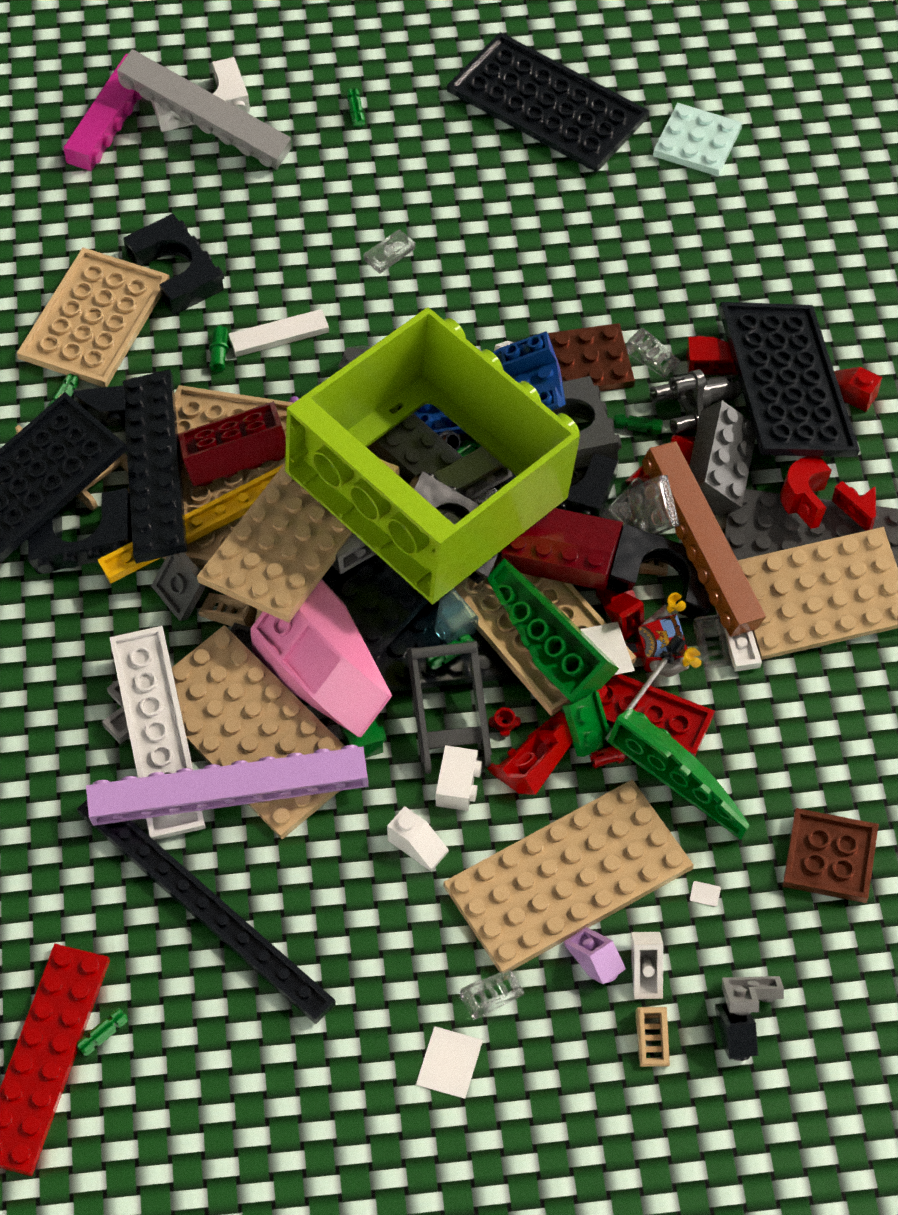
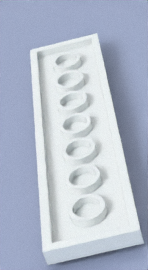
M163 626L109 637L138 778L148 777L149 774L154 772L171 774L183 768L193 770ZM202 810L146 818L149 835L153 840L206 829Z

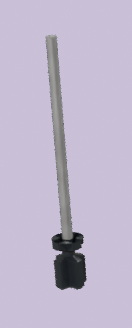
M677 635L673 636L666 647L668 652L662 651L659 654L662 661L626 710L633 709L666 663L673 664L675 660L673 655H679L686 645L685 640ZM612 729L610 730V732L608 733V735L605 737V740H606V741H608Z

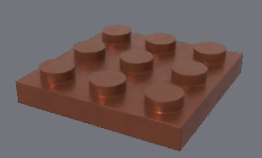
M620 323L548 333L560 366L562 382L590 376L594 386L598 385L599 391L634 387L635 379Z
M796 808L783 887L867 903L879 824Z

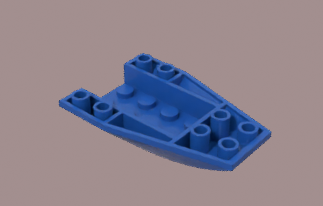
M547 331L501 347L493 352L500 360L503 370L518 383L521 381L530 383L537 390L541 402L551 411L566 405L560 366ZM426 404L414 412L416 416L437 434L445 430H451L459 436L467 435L465 431L434 405Z

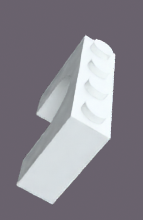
M235 58L212 62L214 79L218 87L213 94L244 112H250L249 96ZM151 100L161 132L195 125L192 122H185L178 114L164 110L158 103Z

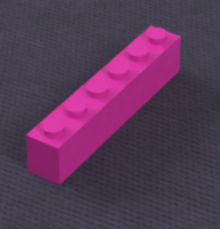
M127 53L63 147L67 164L92 171L95 165L101 161L106 148L111 146L117 131L122 129L123 122L127 116L131 115L136 102L142 98L137 91L126 89L118 80L117 70L127 57Z

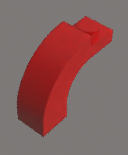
M807 456L795 461L788 470L780 493L781 503L788 514L797 513L810 529L820 526L826 510V506L814 492L825 490L832 471L820 456Z

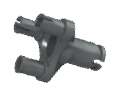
M698 369L690 371L688 375L672 377L668 384L651 387L650 392L655 391V393H650V398L654 403L672 398L682 405L687 416L673 418L669 422L671 432L678 434L689 430L697 431L701 411L721 400L726 401L738 398L741 395V385L739 380L731 382V380L736 379L735 374L706 380L703 372Z

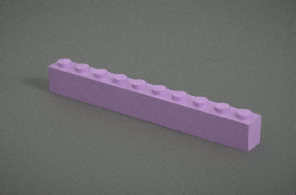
M347 745L342 747L341 750L319 749L314 751L313 754L291 753L284 758L277 759L268 756L260 758L259 761L249 763L239 760L228 766L211 764L205 766L204 769L192 770L190 768H183L171 774L154 772L149 774L148 777L142 778L126 776L121 778V781L98 780L93 782V785H86L89 818L92 825L95 826L369 787L364 748L357 747L356 745Z

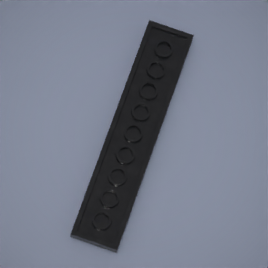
M170 369L123 381L126 406L125 429L126 445L128 448L127 462L133 557L136 564L188 551L174 381Z

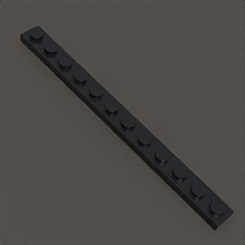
M86 800L77 808V811L81 817L92 825ZM124 821L93 826L312 1022L317 1024L336 1005V1001L332 996L134 822Z

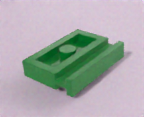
M598 691L573 703L569 702L563 705L577 756L585 757L608 743L605 737L610 730Z

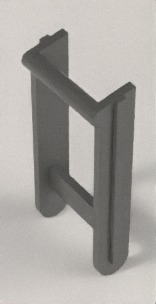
M477 641L406 648L420 758L425 774L431 773L429 749L444 748L445 745L461 746L480 743L484 767L491 766L490 756L492 752ZM468 653L478 727L427 732L417 659Z

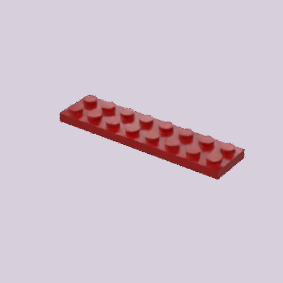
M54 943L0 1087L1 1169L33 1176L78 1051L76 1044L83 1038L109 966L110 959L108 956Z

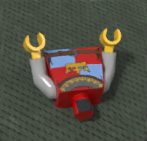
M677 592L669 595L667 599L668 605L662 606L637 628L636 642L626 644L636 658L641 657L643 668L647 672H654L660 664L662 658L659 654L662 651L668 652L666 647L674 635L685 640L678 615L673 613L674 610L681 612L686 608V603L683 601L676 604L682 597ZM685 645L678 656L673 655L675 659L673 664L666 663L659 674L672 677L688 670L689 665L693 668H698L701 666L702 661L696 656H699L701 653L694 647L687 649V645Z

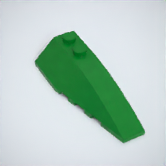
M505 558L491 572L487 580L501 605L506 609L511 623L520 634L521 641L529 650L535 666L570 702L573 703L601 689L619 670L560 609Z
M632 708L617 717L608 739L609 744L741 840L750 825L735 802L715 777L690 752L673 739L668 731L658 728L649 721L646 715L636 712Z

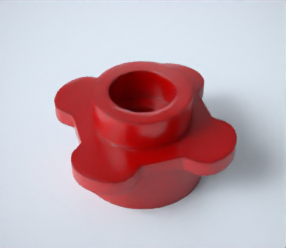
M507 707L500 708L495 712L494 717L489 718V726L495 727L503 737L509 736L510 731L521 724L520 717L516 716Z

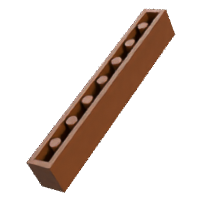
M677 442L649 448L642 460L643 470L649 475L654 491L660 497L665 513L670 517L675 527L677 537L681 539L686 548L687 557L693 562L698 578L704 584L709 594V600L715 606L720 616L722 626L727 630L730 637L758 629L766 615Z

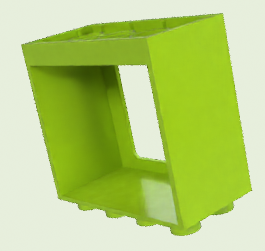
M427 307L287 407L285 472L433 605L568 498L580 432L576 423L568 415L563 413L556 415L541 402L537 390L526 381L518 383L508 375L493 352L487 349L480 351L466 339L463 329L455 320L451 318L443 320ZM426 404L437 407L517 476L455 525L367 448Z

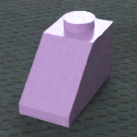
M587 927L564 941L566 948L588 976L601 984L614 981L618 974L626 970L614 942Z

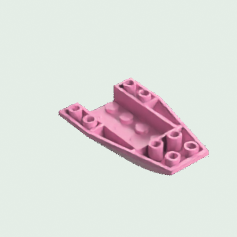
M322 579L289 623L263 611L250 628L252 652L295 696L357 737L363 736L392 697L346 605Z

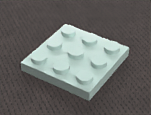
M677 103L654 148L653 156L719 177L742 129V122Z

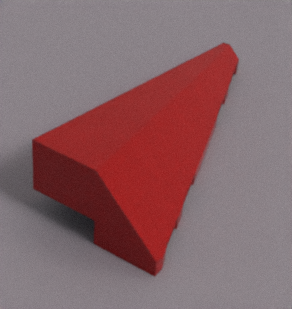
M605 685L597 690L601 701L608 692ZM561 711L527 736L528 739L517 751L514 748L507 751L508 758L499 765L492 763L491 766L487 767L489 772L519 794L536 795L573 742L565 713Z

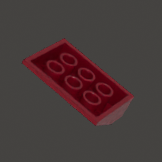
M274 401L178 434L183 460L193 486L208 485L214 479L222 476L224 478L232 477L238 471L246 468L256 469L264 462L282 460L286 454V435Z
M554 508L502 550V560L505 558L523 574L605 591L623 522Z

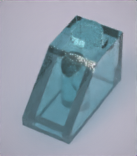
M453 588L439 599L435 622L436 634L448 644L453 640L458 641V637L464 634L472 635L476 633L479 617Z

